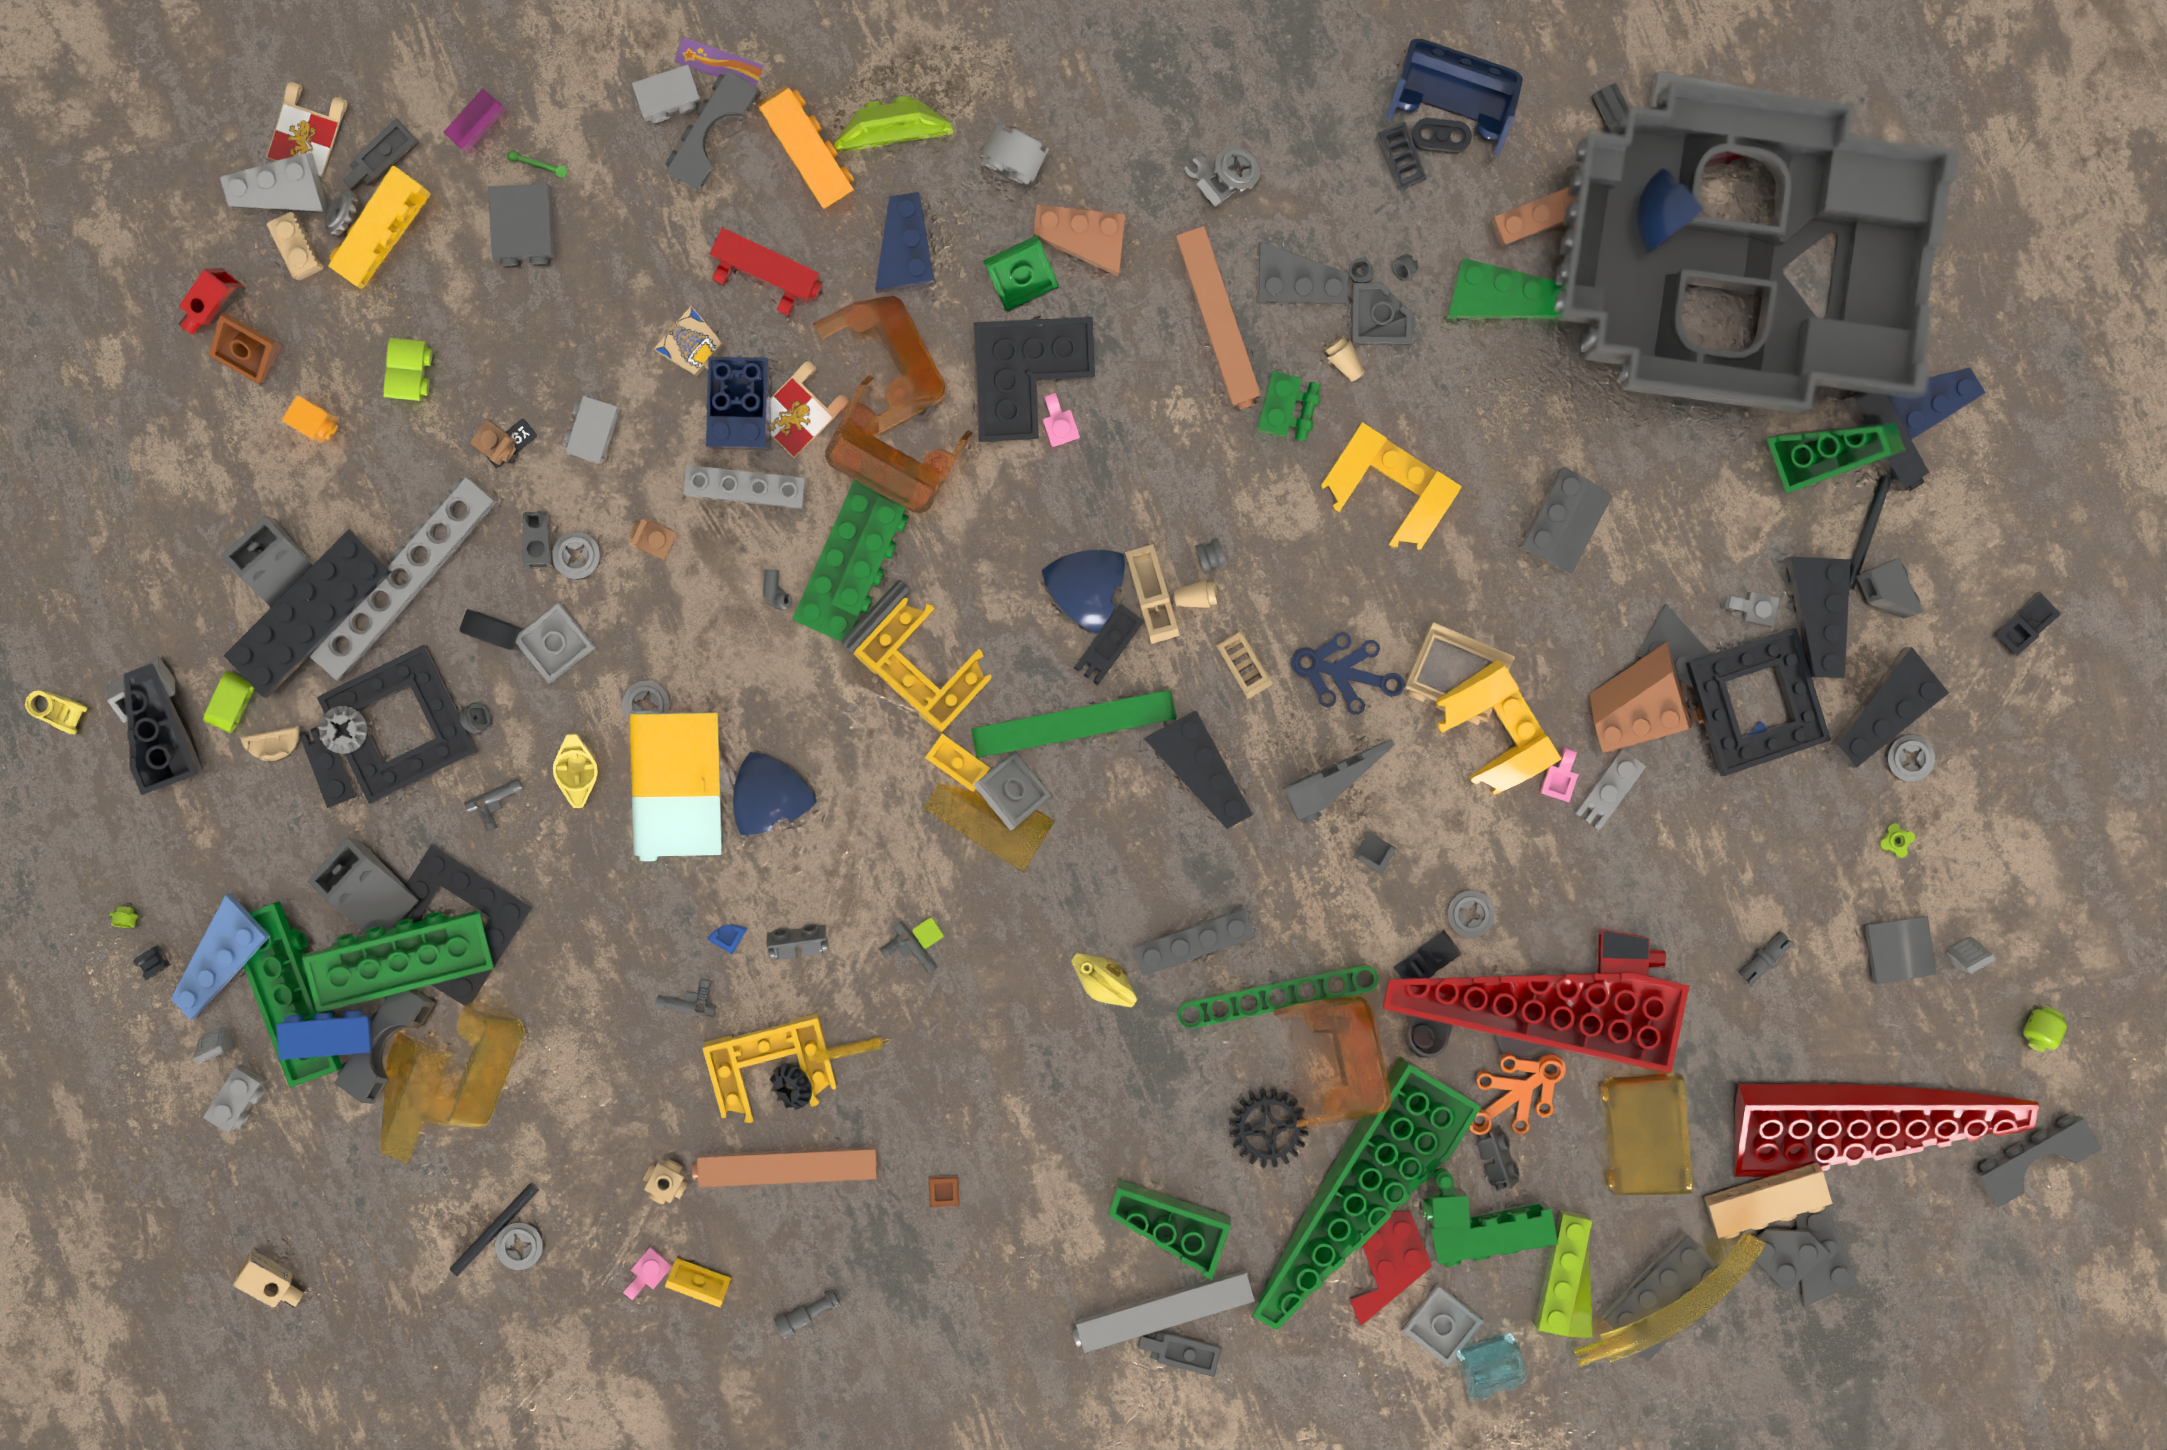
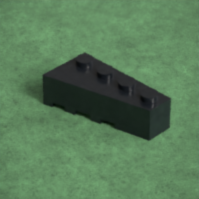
M1785 558L1786 568H1788L1791 593L1793 594L1796 607L1797 623H1799L1802 637L1801 643L1812 677L1845 678L1851 559Z
M1904 647L1899 653L1898 658L1887 669L1880 682L1865 698L1864 703L1847 722L1831 745L1849 767L1857 768L1949 694V692L1913 647Z
M1196 710L1143 738L1226 829L1253 815Z

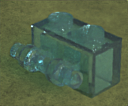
M1511 1333L1455 1351L1461 1376L1468 1387L1467 1395L1470 1401L1478 1398L1485 1400L1490 1398L1493 1393L1505 1389L1508 1392L1516 1389L1517 1385L1526 1383L1525 1376L1527 1373L1522 1353Z

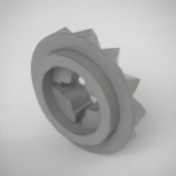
M1225 148L1214 161V172L1219 175V182H1225L1229 185V190L1237 188L1242 192L1247 188L1251 189L1259 180V163L1249 151L1243 148ZM1233 165H1236L1238 170H1242L1240 175H1237L1236 171H1231Z
M347 190L339 194L329 206L325 216V230L330 235L339 236L343 230L348 229L349 223L353 221L358 205L355 193Z
M574 531L564 534L557 540L553 548L552 558L556 569L562 575L572 579L587 577L596 570L600 561L599 546L591 536L583 532ZM585 545L581 555L584 557L586 564L576 560L568 566L572 555L566 548L578 550Z
M640 681L630 686L625 692L622 701V708L626 718L629 720L630 712L643 710V707L634 703V700H644L648 696V691L651 697L650 702L659 706L658 708L648 709V711L668 713L670 701L664 688L653 681Z
M348 706L332 708L323 715L318 726L320 740L327 749L339 754H346L357 750L363 744L367 735V725L364 717L356 709ZM350 719L347 731L350 732L349 734L352 738L342 735L335 740L338 730L333 722L343 725Z
M1904 735L1895 740L1888 750L1887 764L1893 775L1899 779L1915 782L1924 779L1930 774L1935 764V752L1932 745L1925 738L1918 735ZM1902 750L1909 753L1918 751L1915 760L1919 768L1912 763L1902 767L1906 760Z
M1468 890L1456 895L1448 907L1447 918L1451 928L1457 934L1467 938H1476L1484 935L1492 927L1495 919V910L1492 902L1486 895L1478 891ZM1477 902L1475 912L1483 919H1471L1467 926H1465L1466 915L1459 911V909H1470Z
M512 1223L503 1228L497 1236L495 1243L497 1257L510 1269L524 1270L530 1268L539 1260L543 1252V1239L537 1229L527 1223ZM516 1234L521 1242H531V1244L523 1249L524 1258H522L518 1249H507L516 1243Z

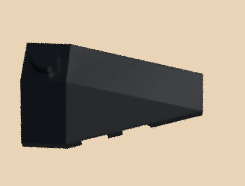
M153 663L124 673L125 706L128 721L127 735L130 751L129 765L140 794L144 795L198 775L202 769L199 759Z

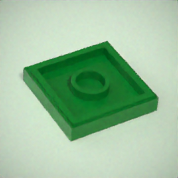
M1037 235L983 260L1005 311L1059 287Z

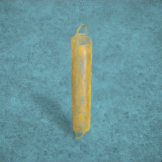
M874 1038V1040L870 1039V1042L866 1040L864 1042L860 1041V1044L856 1042V1045L852 1043L849 1047V1044H846V1047L842 1045L836 1046V1049L832 1047L825 1049L826 1051L819 1050V1053L815 1051V1058L818 1054V1061L822 1062V1060L826 1061V1059H836V1057L840 1058L846 1055L858 1054L859 1052L864 1053L873 1049L877 1050V1048L881 1049L883 1048L882 1043L885 1040L880 1042L881 1039L878 1038L876 1040Z

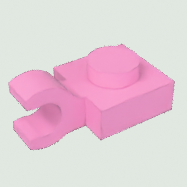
M1056 393L1044 396L1051 417L1042 420L1051 446L1055 447L1080 438L1071 410L1061 411Z
M1563 747L1558 767L1553 765L1548 767L1540 793L1566 802L1570 801L1579 775L1571 772L1577 754L1575 750Z
M650 1247L631 1269L637 1277L623 1293L633 1300L646 1284L654 1289L673 1265Z

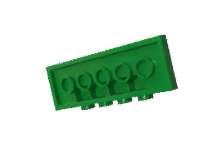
M865 457L863 458L792 618L793 621L842 642L846 635L855 627L860 613H867L873 599V597L869 596L870 590L873 585L879 586L885 570L881 569L885 557L888 559L892 557L897 543L893 541L897 530L903 531L909 516L905 514V511L918 484L917 480Z
M280 901L249 912L270 937L243 966L278 1059L277 1023L284 1022V1016L302 1015V1020H313L314 1014H318L302 960V954L307 953L305 950L308 946L307 938L302 932L298 931L297 927L290 929ZM339 1055L279 1060L289 1088L343 1068Z
M479 910L450 917L449 914L443 915L440 911L432 912L425 915V920L413 923V919H404L395 923V928L384 930L383 926H376L366 930V935L354 937V934L351 933L337 937V942L332 943L330 948L302 954L317 1013L494 969Z

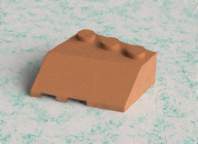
M1668 641L1590 693L1594 725L1602 753L1689 730L1692 727Z

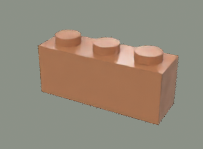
M1569 187L1494 216L1490 222L1500 247H1506L1564 224L1566 208L1569 207V203H1572L1573 196L1568 195Z

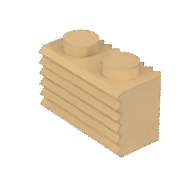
M289 212L268 222L267 226L292 277L300 281L323 270L324 265L321 264L322 260L318 258L319 255L315 253L316 249L313 248L314 244L310 242L311 239L308 237V233L305 232L306 228L303 227V222L300 221L301 217Z

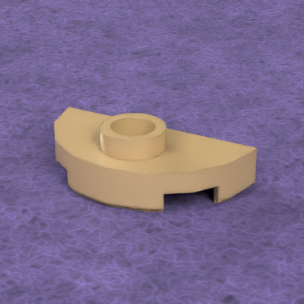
M300 726L243 736L240 739L243 747L254 757L263 761H277L288 756L296 748L300 739Z

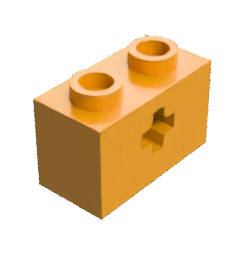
M299 395L295 397L282 418L283 422L312 440L321 443L325 439L330 440L338 428V425L335 424L338 417L311 400Z

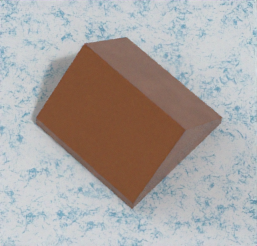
M222 312L208 356L260 385L283 345L237 318Z

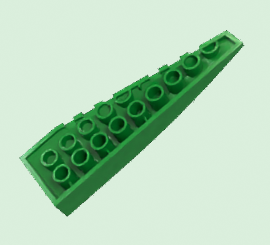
M1400 1056L1309 1205L1252 1313V1317L1278 1330L1304 1304V1300L1314 1290L1317 1291L1324 1284L1323 1281L1335 1269L1338 1270L1345 1263V1259L1354 1250L1357 1251L1391 1217L1390 1214L1400 1204L1403 1205L1411 1197L1410 1194L1421 1183L1424 1184L1432 1176L1431 1173L1440 1164H1444L1452 1156L1482 1107Z

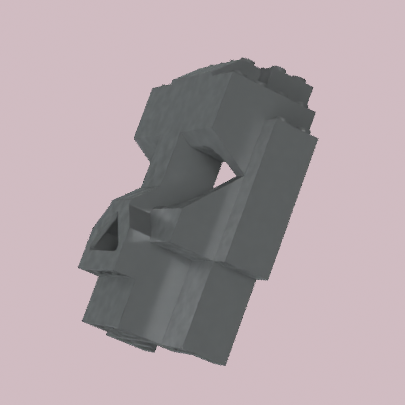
M1671 80L1666 88H1662L1661 93H1658L1656 109L1630 106L1625 114L1622 113L1621 117L1618 118L1617 123L1611 128L1610 134L1589 131L1585 139H1581L1580 143H1578L1575 161L1580 162V167L1573 174V178H1570L1568 195L1573 196V199L1565 212L1564 225L1569 226V229L1565 236L1562 237L1560 255H1565V258L1557 270L1556 285L1561 286L1559 293L1556 295L1554 311L1559 312L1558 320L1589 324L1588 331L1582 335L1580 352H1585L1584 360L1620 365L1618 381L1623 382L1622 389L1800 414L1811 410L1815 385L1915 399L1926 394L1930 363H1925L1932 313V305L1927 304L1935 249L1941 246L1949 185L1956 180L1960 150L1850 136L1854 105ZM1731 151L1762 162L1771 171L1776 183V201L1772 226L1696 216L1648 253L1643 246L1636 221L1638 201L1649 179L1661 168L1669 171L1678 184L1682 183L1697 201L1704 165L1716 154ZM1835 233L1837 235V246L1827 316L1825 319L1817 318L1784 275L1783 269L1827 234ZM1686 284L1736 290L1762 297L1758 330L1754 343L1749 349L1730 352L1701 348L1689 341L1682 327V309Z

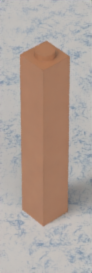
M1202 226L1176 235L1175 240L1231 407L1238 405L1241 410L1256 405L1255 399L1260 398L1261 394L1205 227Z
M877 1146L699 1154L697 1162H692L693 1180H698V1187L877 1179Z

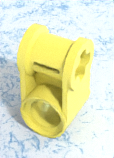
M47 690L34 691L28 695L25 701V707L29 714L73 735L77 733L76 725L82 712H86L88 708L77 701ZM40 695L44 696L48 701V708L44 712H40L35 705L36 699Z

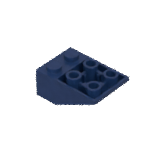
M708 357L706 446L711 449L770 450L771 407L768 358Z

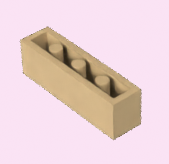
M1817 1162L1704 1196L1713 1230L1718 1238L1723 1237L1725 1239L1736 1237L1744 1230L1763 1229L1769 1225L1768 1223L1777 1220L1790 1221L1796 1218L1797 1214L1807 1211L1810 1213L1824 1210L1825 1206L1832 1204L1824 1172Z

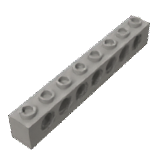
M466 477L462 481L459 478L450 487L448 492L451 495L444 503L439 501L430 510L429 515L431 518L426 524L422 525L420 523L410 533L409 537L412 540L406 547H398L391 555L390 560L392 563L388 568L392 573L314 650L310 658L335 680L342 681L497 503L495 499L473 480ZM458 502H464L467 506V513L462 518H456L453 514V507ZM444 524L448 530L445 539L438 541L434 537V529L437 525ZM423 546L428 551V558L425 562L418 563L414 558V552L417 548ZM405 569L409 576L406 584L399 586L395 581V574L398 570ZM381 591L386 592L389 596V602L384 608H379L375 602L376 595ZM364 613L369 618V626L361 631L356 626V619L360 614ZM342 636L347 637L350 642V647L345 653H341L336 647L337 640Z

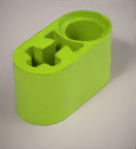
M226 670L206 709L203 721L232 733L241 719L254 687L244 677Z

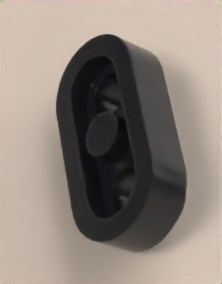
M1423 118L1413 127L1412 139L1422 149L1460 152L1470 144L1472 133L1469 126L1461 121ZM1424 129L1429 130L1432 137L1424 139L1421 136V131ZM1454 132L1459 133L1461 141L1453 142L1450 137L1451 134Z

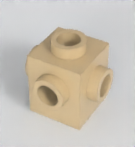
M661 1159L656 1166L651 1164L643 1178V1181L647 1182L644 1190L649 1192L648 1197L660 1204H664L665 1201L671 1203L675 1197L680 1199L688 1184L683 1181L687 1172L682 1170L683 1166L670 1159H667L666 1162ZM662 1178L667 1179L669 1187L664 1188L660 1186L659 1180Z

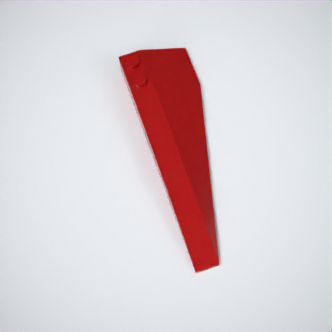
M1636 973L1388 980L1382 1009L1659 1072L1672 1073L1689 985Z
M1739 1084L1735 1105L1734 1176L1770 1177L1816 1162L1825 1171L1830 1170L1831 1165L1847 1163L1850 1166L1859 1164V1161L1871 1157L1874 1160L1924 1151L1923 1147L1937 1145L1938 1148L1951 1146L1950 1142L1962 1139H1967L1968 1142L1980 1140V1137L1992 1133L1997 1137L2032 1130L2035 1128L2039 1104L2037 1101L1914 1087L1846 1084Z

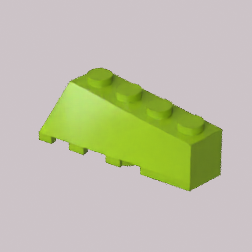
M1563 1210L1558 1211L1555 1228L1559 1244L1552 1245L1550 1248L1534 1324L1539 1331L1567 1337L1593 1338L1589 1249L1592 1219L1587 1215Z

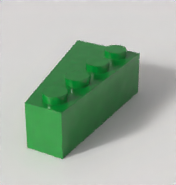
M1462 258L1458 265L1445 319H1558L1559 312L1554 311L1556 295L1559 293L1561 285H1556L1554 280Z
M1895 422L1783 433L1766 438L1786 494L1905 451Z
M1118 1179L1109 1205L1108 1216L1140 1236L1143 1235L1154 1242L1157 1247L1170 1252L1178 1257L1181 1262L1203 1273V1276L1212 1281L1231 1227L1230 1216Z
M1545 1202L1471 1216L1470 1226L1434 1228L1432 1225H1429L1435 1259L1438 1264H1444V1267L1459 1265L1461 1260L1473 1259V1261L1489 1259L1491 1255H1510L1521 1250L1539 1249L1559 1244L1552 1209Z

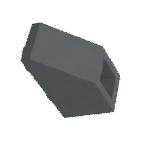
M1899 558L1882 563L1856 576L1869 604L1903 619L1923 612L1920 607V599L1917 593L1913 591L1908 579V572L1905 566L1901 564Z

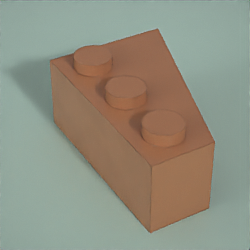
M1036 204L1033 237L1037 235L1041 242L1119 277L1125 214Z

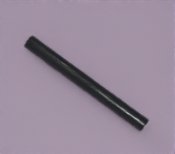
M1880 476L1850 564V590L1855 589L1858 580L1856 576L1860 574L1892 481L1891 477Z
M530 1182L449 1268L455 1276L458 1277L539 1191L538 1187Z

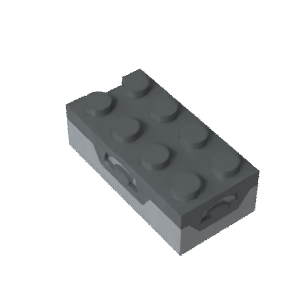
M1683 1231L1601 1316L1648 1362L1731 1277Z

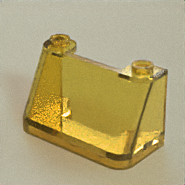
M473 1001L463 1007L457 1022V1030L462 1038L475 1043L457 1090L454 1089L448 1097L445 1095H435L425 1103L419 1119L431 1124L475 1130L486 1126L492 1118L523 1039L524 1026L519 1019Z
M1672 1071V1073L1653 1072L1604 1076L1605 1084L1600 1085L1602 1102H1607L1610 1108L1615 1163L1612 1172L1607 1174L1609 1190H1613L1616 1196L1692 1194L1693 1179L1686 1091L1683 1076L1676 1071Z

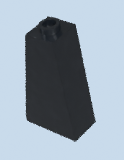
M1855 391L1841 401L1856 426L1896 423L1905 451L1879 461L1889 477L1892 478L1898 490L1908 488L1911 491L1925 482L1922 477L1930 472L1887 395Z

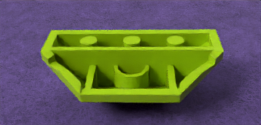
M911 96L894 98V103L882 105V101L865 103V108L857 110L835 141L834 146L837 153L943 136L953 134L952 123L918 99L911 100Z

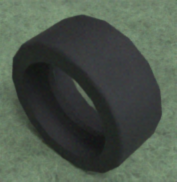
M467 609L459 631L492 645L513 650L520 628L494 617Z

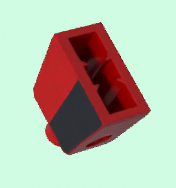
M223 268L204 269L179 305L186 312V315L179 322V326L193 335L200 325L214 324L219 319L221 313L226 311L245 286Z
M1598 928L1597 974L1636 973L1649 976V967L1665 968L1666 952L1665 950H1649L1650 941L1647 937Z

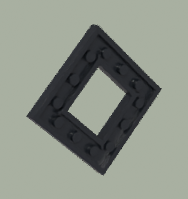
M1796 627L1686 663L1720 776H1726L1831 741ZM1775 666L1791 722L1742 738L1725 682Z
M425 645L317 697L324 714L332 708L339 706H348L359 712V710L411 686L436 737L435 739L384 763L367 729V735L363 744L357 750L345 754L369 804L478 752L468 731L461 725L460 715ZM350 719L343 725L333 722L338 730L336 738L342 735L352 738L349 734L350 732L347 731Z
M433 844L430 845L405 885L420 901L404 918L413 919V923L420 921L441 886L488 915L490 919L484 927V932L494 968L533 908ZM494 969L432 984V986L469 1008Z

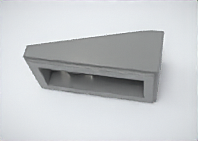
M1968 937L1947 949V954L1955 969L1970 974L1991 964L1996 959L1993 953L1972 937Z
M226 1027L212 1031L198 1040L193 1057L195 1064L205 1062L234 1048L235 1044Z

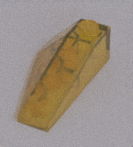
M940 783L923 808L1022 872L1027 868L1055 820L1039 810H1035L1010 831L980 793Z
M402 1032L397 1033L386 1063V1074L389 1080L384 1090L380 1153L406 1164L409 1163L454 1054Z

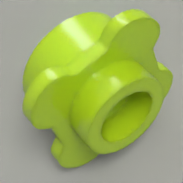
M1897 823L1890 824L1888 832L1880 842L1881 848L1894 852L1899 858H1904L1908 854L1907 849L1910 843L1915 841V834L1912 831L1901 829ZM1900 838V843H1896L1895 839Z

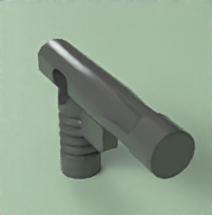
M515 779L465 802L464 805L468 813L477 810L480 813V818L484 821L483 824H485L486 831H490L497 827L491 814L501 809L499 800L522 790L523 787L520 780ZM480 799H484L483 808L476 805V802Z
M902 920L893 927L897 936L890 940L886 946L879 949L886 959L896 950H899L904 958L913 954L928 974L938 968ZM902 932H907L910 939L901 941L900 936Z
M700 979L698 993L686 992L684 1000L657 996L655 1007L714 1017L716 1006L707 1004L711 981ZM702 1003L705 1011L696 1010V1006Z

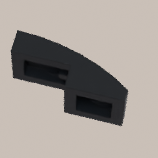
M2038 592L2001 628L1997 636L2018 656L2061 613L2041 592Z
M1443 929L1397 963L1394 969L1402 979L1431 978L1438 970L1459 957L1461 952Z

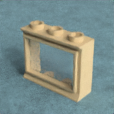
M1431 622L1405 681L1404 689L1409 690L1407 696L1424 702L1425 698L1436 702L1437 699L1496 660H1500L1509 671L1515 656ZM1435 705V708L1445 712V706ZM1493 707L1467 721L1475 725H1479L1480 721L1488 723Z

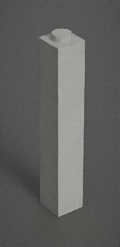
M1243 1269L1213 1278L1212 1281L1206 1280L1077 1319V1328L1072 1329L1076 1346L1082 1345L1084 1353L1249 1304L1255 1302L1246 1270Z

